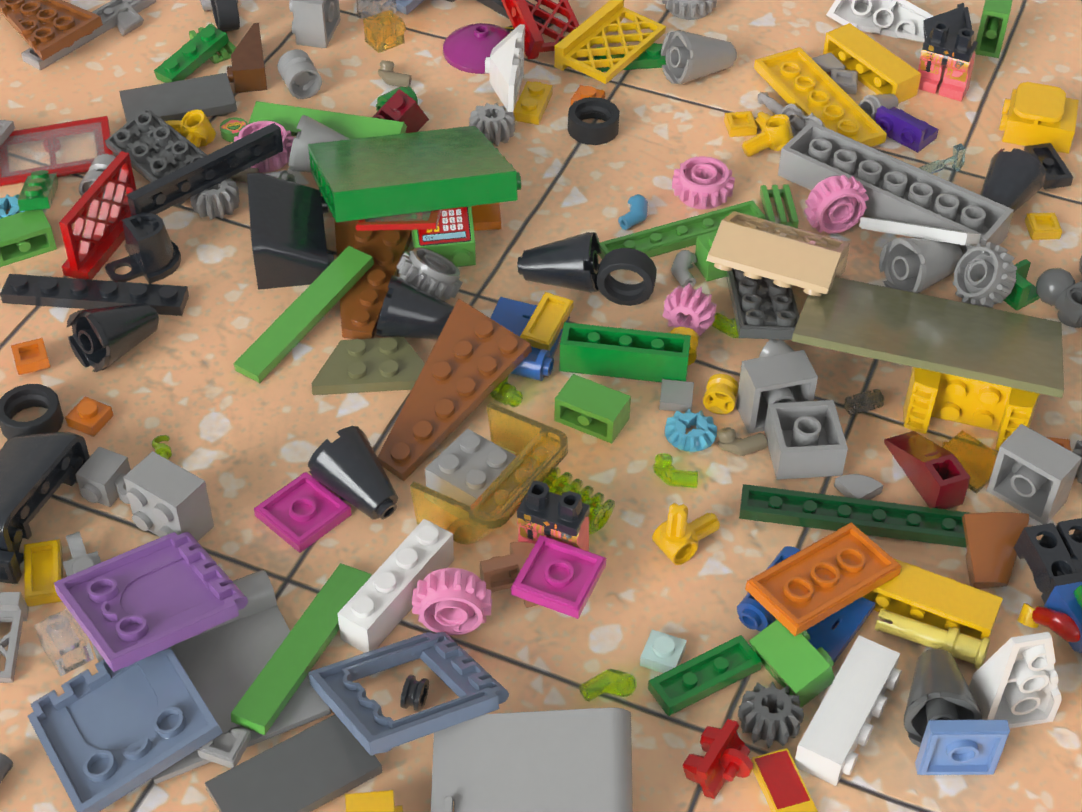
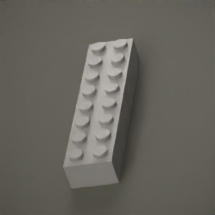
M812 121L781 149L778 176L811 191L819 182L826 178L845 175L847 178L854 176L857 181L861 182L866 190L865 193L869 197V200L865 201L867 209H865L863 214L867 217L981 234L979 243L986 246L987 242L1000 245L1007 237L1014 213L1013 209ZM957 244L961 248L963 255L968 249L976 247Z

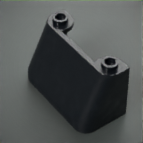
M259 172L247 173L251 242L258 290L311 285L334 261L333 252L327 253L323 213H329L324 197L321 196V191Z
M71 432L18 434L7 440L0 450V550L15 552L19 566L24 561V554L19 552L21 541L23 538L28 540L32 536L29 526L30 521L62 483L73 486L75 482L78 483L75 474L90 458L86 441L80 435Z

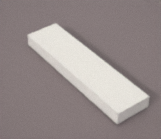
M861 217L859 225L861 229L968 246H977L981 234L870 217Z

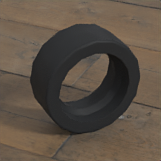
M210 0L217 29L226 32L240 28L236 0Z
M589 97L580 99L569 108L568 132L573 139L583 144L600 145L608 143L618 135L620 111L614 103L603 98ZM594 118L603 120L605 122L592 124L583 122L582 120Z
M631 248L614 249L607 253L600 262L597 286L603 296L616 304L627 306L641 304L648 300L654 291L657 268L653 260L641 251ZM620 269L630 270L639 274L644 281L637 284H624L615 280L610 273Z
M25 384L11 389L0 398V428L2 434L8 440L18 434L58 432L62 427L64 417L58 395L50 387L41 384ZM43 407L48 409L44 415L28 422L12 420L18 412L27 408Z

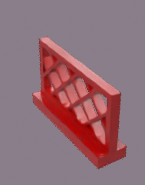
M501 0L513 28L515 29L520 24L525 25L524 52L528 60L537 59L540 52L555 51V45L565 38L563 36L565 32L571 33L579 26L568 0H559L558 4L551 0H535L537 1L535 6L526 2V0ZM542 4L552 9V14L539 9L540 5ZM556 13L567 17L568 22L566 23L554 16ZM536 15L546 20V23L543 25L535 21L533 16ZM551 23L561 28V33L559 34L548 28V25ZM542 34L551 37L555 42L545 43Z
M121 151L59 222L68 257L61 266L63 275L76 279L92 280L125 240L122 219L131 217L125 192L129 194L137 190L129 153ZM75 222L74 230H72V224Z

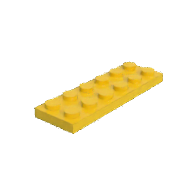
M801 47L755 59L754 69L788 104H795L805 113V116L813 113L825 124L826 128L869 147L885 143L887 133Z

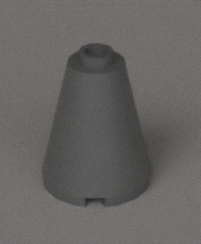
M943 649L927 650L917 660L904 714V726L908 732L909 739L918 747L921 745L928 720H983L981 710L954 657Z

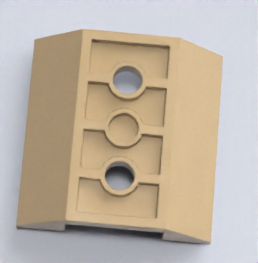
M734 211L721 221L706 261L715 263L714 267L720 270L732 271V268L744 271L743 275L752 279L766 277L773 279V283L777 286L791 288L794 285L804 288L803 292L806 294L822 296V293L827 295L831 290L834 278L836 276L841 277L845 272L850 243Z

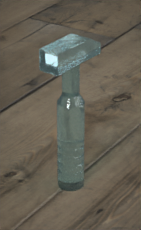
M961 143L953 146L952 157L942 161L936 160L919 167V169L934 174L952 164V168L956 172L960 171L965 163L966 148Z

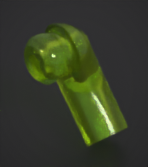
M719 312L716 313L714 316L715 320L711 326L731 338H739L735 318L729 319Z
M508 375L491 392V396L501 404L518 407L523 400V394L516 390L515 386L508 383Z
M660 453L656 455L653 471L662 481L669 486L697 488L698 471L677 470L672 465L673 460L670 454Z
M608 669L582 683L579 689L583 698L588 702L603 693L627 697L636 690L637 681L631 674Z

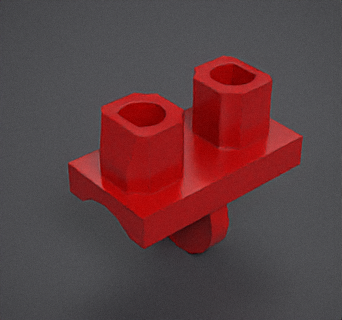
M727 719L722 728L707 726L700 740L702 750L707 753L705 756L689 754L683 763L686 778L699 783L706 797L715 799L726 780L731 782L735 776L746 778L753 770V763L748 757L750 749L737 733L739 728L737 721Z

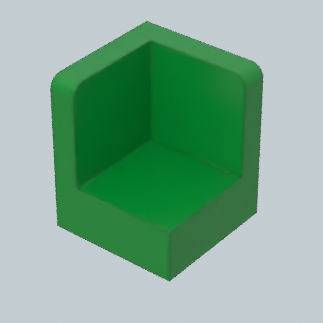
M1027 259L1015 264L1017 266L1016 282L1012 292L1003 300L1016 311L1040 299L1036 293V287L1026 280L1031 264Z

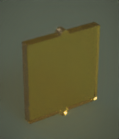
M963 430L949 442H943L942 447L955 455L971 477L968 488L977 494L989 483L998 453Z

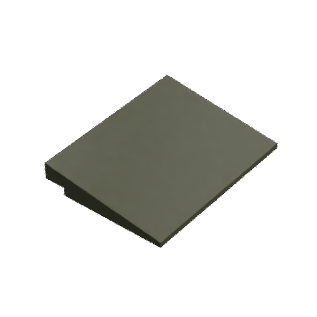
M835 277L832 288L827 295L823 293L822 296L808 294L792 336V342L1062 398L1064 393L1062 323Z

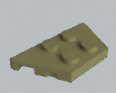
M404 337L341 340L313 380L312 394L328 395L412 390L425 363Z

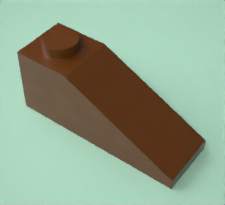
M253 23L231 54L232 66L227 67L229 83L234 82L235 93L268 90L259 23Z

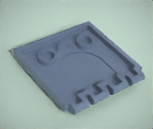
M171 647L115 672L111 670L103 659L95 664L98 673L92 676L89 669L62 684L61 687L65 692L64 694L59 696L55 690H52L31 703L34 712L29 714L28 718L77 812H100L223 733Z

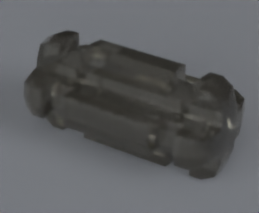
M874 389V393L866 391L855 394L853 399L851 396L845 398L844 407L849 415H854L855 411L859 414L873 410L876 405L877 408H881L884 405V395H882L879 389Z

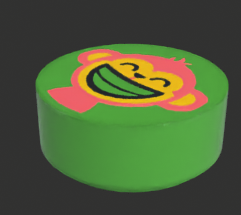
M228 118L220 124L221 136L226 141L234 142V137L238 136L239 131L248 124L242 118Z

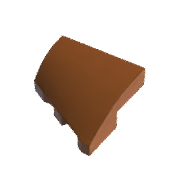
M987 512L963 515L962 521L967 546L965 556L971 587L982 589L1006 587L1008 585L1018 556L1014 546L1024 527H1027L1029 523V514Z

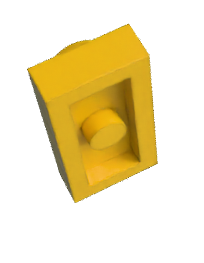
M527 81L513 111L515 121L539 125L553 94V85Z

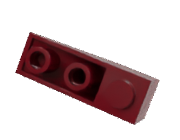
M400 89L372 117L404 122L407 126L405 133L418 132L429 120L417 102Z
M915 431L884 440L885 445L929 508L946 510L963 505L971 477L952 452Z

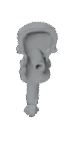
M760 92L757 95L758 103L765 104L776 115L785 114L789 117L793 136L797 135L811 121L825 127V124L813 113L805 116V113L795 104H788L784 107L775 99L769 97L767 92Z

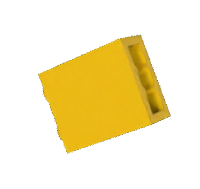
M1033 82L1020 83L1017 89L1012 90L1011 98H1005L999 126V130L1004 131L1002 142L1022 146L1051 143L1057 152L1069 154L1076 128L1079 100L1066 98L1065 91L1056 86Z

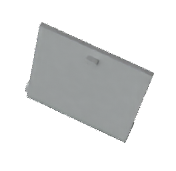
M264 569L233 580V584L248 599V604L243 609L238 610L239 616L171 646L177 659L221 728L222 734L231 732V729L235 728L250 730L231 722V712L290 633L277 606L272 584ZM91 642L96 658L100 662L104 658ZM309 673L266 735L250 730L252 739L247 747L331 714L329 706L310 685ZM197 749L153 777L154 783L156 785L208 764L211 761L200 758Z
M608 707L484 714L434 733L431 812H453V801L454 812H633L631 713L622 708Z

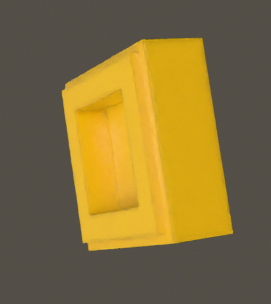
M752 111L725 113L724 122L729 137L753 136L757 134V125Z
M1055 213L1026 214L1025 224L1031 240L1061 238L1062 229Z

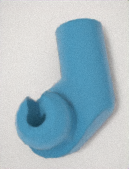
M637 194L629 198L630 212L618 219L622 229L627 230L647 218L648 201L644 196Z

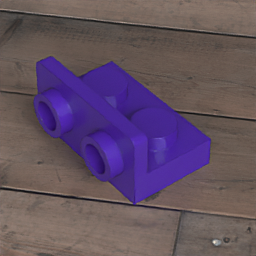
M880 106L876 111L875 122L887 133V137L917 153L937 138L939 129L911 116L896 107L888 109Z

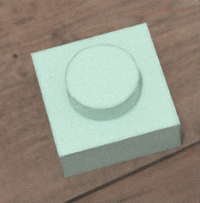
M652 629L640 657V666L660 673H665L679 666L686 649L687 640Z

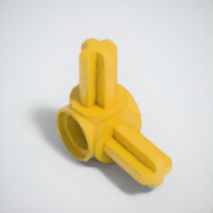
M199 109L189 111L182 120L165 121L198 148L210 144L216 137L214 127L204 112Z
M763 111L759 112L755 123L761 128L762 133L743 142L742 149L748 157L768 147L774 151H781L782 147L794 137L789 117L785 114L771 116Z
M673 503L669 506L668 520L656 528L652 540L675 565H682L694 556L698 549L699 540L719 530L720 523L714 513H706L688 523L687 506L685 504L678 505Z

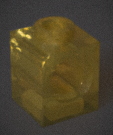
M390 9L363 19L365 42L378 53L405 43V23L401 17H398Z

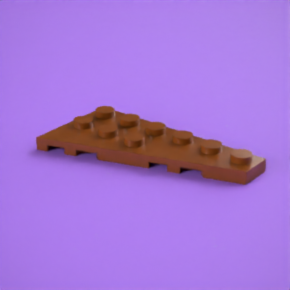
M0 0V13L43 61L60 50L72 46L75 41L92 34L95 29L103 25L101 16L63 0Z
M411 214L378 217L377 221H411ZM334 219L337 257L348 246H351L372 256L374 265L340 299L342 337L348 339L374 338L384 298L389 291L388 285L391 276H398L400 270L397 268V265L404 252L408 251L412 240V230L357 231L355 227L358 220L336 222Z
M458 298L378 455L381 465L402 481H405L532 352L531 344Z

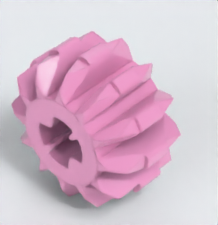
M690 283L685 287L678 285L664 301L663 317L668 319V327H688L701 336L715 320L717 304L711 302L712 294H703L702 287L696 290Z

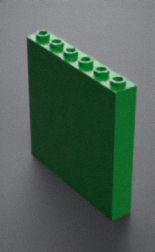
M476 126L308 144L311 173L336 222L518 200L517 190H521L520 173L516 172L512 164L506 160L505 156H502L498 148H495L492 142Z

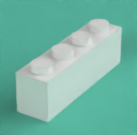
M423 519L338 612L341 640L363 653L377 649L413 608V588H417V582L424 580L433 571L448 568L454 561L453 533Z
M858 635L798 744L794 761L797 768L834 786H837L843 773L846 775L851 774L859 755L854 752L858 744L863 747L866 745L873 729V725L869 724L872 717L880 718L888 700L884 696L886 690L894 691L899 681L902 670L896 667L900 653Z

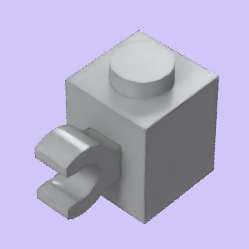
M98 447L75 474L81 496L89 502L100 503L111 507L118 497L123 503L130 504L126 496L127 490L123 478L131 471L128 457Z

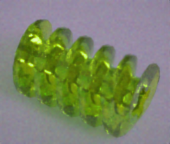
M554 468L542 481L548 485L550 492L558 495L568 491L580 494L582 503L590 505V512L587 516L589 517V535L603 528L614 511L615 501L608 499L604 502L605 497L603 493L598 492L593 495L594 489L592 486L587 485L583 488V481L581 479L572 481L573 476L570 472H565L561 475L560 468Z

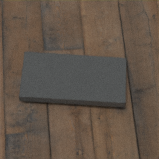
M227 73L119 91L127 123L146 108L163 121L182 120L186 113L195 109L202 110L206 117L214 115L225 116L237 111L236 101Z
M148 108L105 140L107 148L116 155L121 151L129 153L132 168L149 182L162 178L207 155ZM184 200V201L178 203V205L180 206V205L183 204L186 200Z
M732 268V271H727L726 277L739 338L792 340L794 329L800 317L792 287L777 286L773 283V279L766 277L752 279L744 276V271Z
M333 715L205 782V786L219 812H311L381 774L382 765L375 755L370 756L336 715Z

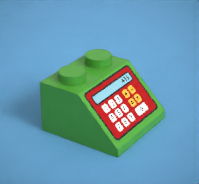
M471 206L442 209L436 229L412 230L413 249L424 248L436 252L451 261L456 267L476 265L475 235ZM411 214V221L422 219V216Z

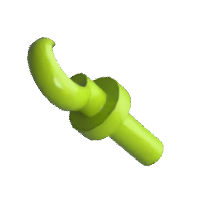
M167 435L157 436L152 441V447L155 449V453L168 460L172 456L171 448L165 443L159 442L169 441L170 437Z

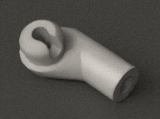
M689 250L680 251L676 255L671 268L673 276L682 287L687 286L689 283L693 287L696 283L689 269L694 267L691 263H696L697 257Z

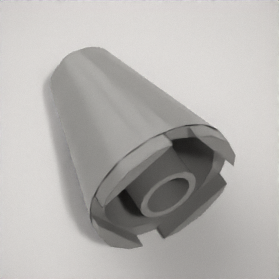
M677 30L668 33L663 41L661 56H665L666 65H662V69L666 79L671 83L683 84L732 67L737 58V52L731 42Z
M302 115L297 129H300L301 132L298 131L291 147L288 164L290 166L289 170L311 172L308 144L349 140L350 138L309 116Z
M899 237L884 245L880 254L879 268L880 272L884 271L887 281L883 282L886 287L920 293L953 274L963 253L957 244Z

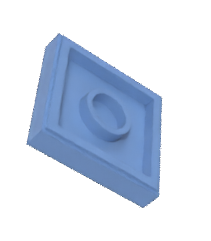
M928 720L915 761L917 775H993L1010 733L1008 720Z

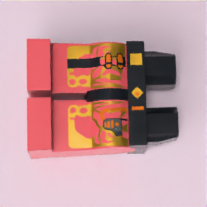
M937 21L923 43L918 71L921 73L918 89L935 94L940 86L938 95L962 101L969 89L978 42L974 41L973 30L963 28L955 36L948 34L950 28L948 23Z
M537 480L533 481L517 510L518 542L536 544L539 536L542 535L589 552V517L587 516L590 512V505L582 503L580 494L571 491L564 492L562 495L550 492V488L546 483Z

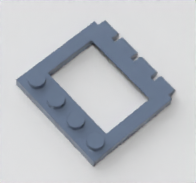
M429 631L308 672L312 688L370 756L388 752L393 747L498 710L499 704L505 702L509 697L508 691L445 632L433 634ZM420 658L459 698L393 721L391 717H384L381 706L374 699L369 700L359 682L354 683L353 681Z

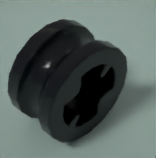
M408 675L402 689L401 708L407 709L409 706H413L416 712L422 711L429 690L428 679L422 678L421 681H417L414 675Z

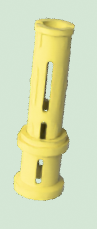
M881 608L878 617L892 622V624L877 620L875 625L876 631H882L933 649L946 650L954 658L974 664L975 669H979L984 664L990 638L984 637L982 640L960 633V629L956 627H950L947 631Z

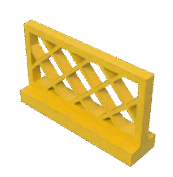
M610 0L555 45L554 67L563 71L569 66L607 84L665 33L666 26L623 7L624 0ZM623 18L633 21L628 23H620L623 20ZM650 29L653 32L642 33L641 30ZM636 30V33L623 34V31ZM618 31V34H619V35H607V36H606V34H607L608 32ZM639 41L638 45L627 46L626 42ZM608 43H621L622 46L609 47ZM595 44H603L604 46L602 48H590ZM617 54L625 55L623 58L612 59L611 55ZM606 55L607 59L593 60V56ZM579 57H588V60L586 61H579L576 59ZM609 67L610 69L604 73L596 68Z

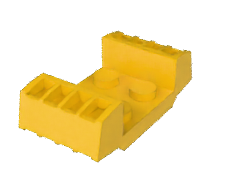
M913 367L903 407L904 427L926 434L930 418L935 417L998 431L995 450L999 451L1001 444L1020 424L1029 428L1040 393Z

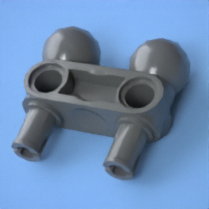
M1081 256L1080 261H1079V271H1080L1081 274H1082V256ZM1062 268L1045 270L1036 282L1037 295L1042 302L1055 306L1058 310V318L1062 323L1073 328L1082 327V281L1075 284V280L1070 272Z

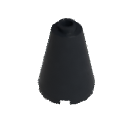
M1013 148L1011 152H1003L1005 149H1000L990 161L980 195L1009 207L1015 212L1042 188L1046 175L1045 173L1042 175L1040 170L1041 163L1030 153Z
M586 232L524 250L522 257H518V272L527 281L590 293L597 292L599 290L597 275L600 267L597 254H601L599 238L595 232Z
M392 275L388 285L389 291L384 298L376 335L381 337L438 339L454 306L404 279Z
M146 303L79 310L71 314L67 321V327L72 326L73 335L68 337L69 343L80 363L84 367L92 366L94 368L93 372H98L106 369L153 334L158 328L159 316L157 311Z
M350 426L337 432L340 436L332 443L326 439L311 456L308 462V467L311 470L309 471L310 474L371 519L388 518L397 508L398 496L366 434L358 426Z

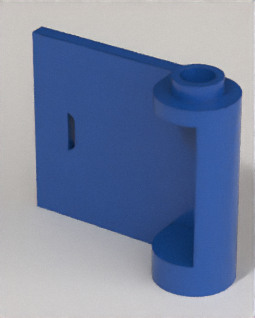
M500 297L491 319L520 337L537 305ZM563 328L550 351L531 346L532 352L510 374L542 381L545 376L549 377L554 365L553 356L561 340Z
M791 546L784 547L767 569L801 550ZM747 593L737 606V613L741 623L749 629H756L761 632L777 620L750 593ZM861 597L806 630L811 638L809 642L816 650L822 647L835 663L875 608V602Z

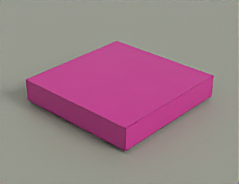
M307 472L301 474L254 508L255 516L299 553L352 515L351 507Z
M540 535L511 586V595L579 619L606 567V558Z

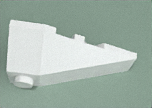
M835 0L826 14L827 17L841 25L850 23L860 31L921 43L925 41L923 20L933 17V15L906 0Z
M523 24L517 26L492 49L490 57H486L485 73H490L489 83L508 112L514 111L524 76L525 25Z
M1049 632L1011 637L973 674L969 688L981 710L983 720H1008L1009 729L1054 721L1062 698L1057 685L1059 679L1055 671L1054 663H1056L1053 641Z

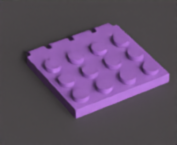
M175 532L54 582L57 595L113 672L128 667L137 661L159 651L166 650L179 642L199 635L210 628L239 616L238 610L243 609L248 604L247 597L233 584V581L189 532L179 535Z

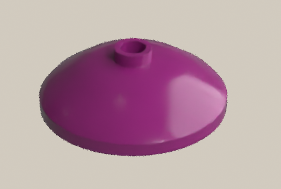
M476 23L460 27L445 39L443 43L444 58L451 66L461 71L488 74L485 73L486 57H490L492 49L511 32L501 26L488 23Z

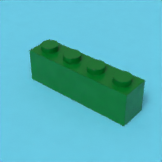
M564 322L560 342L559 371L662 382V379L686 381L691 336Z

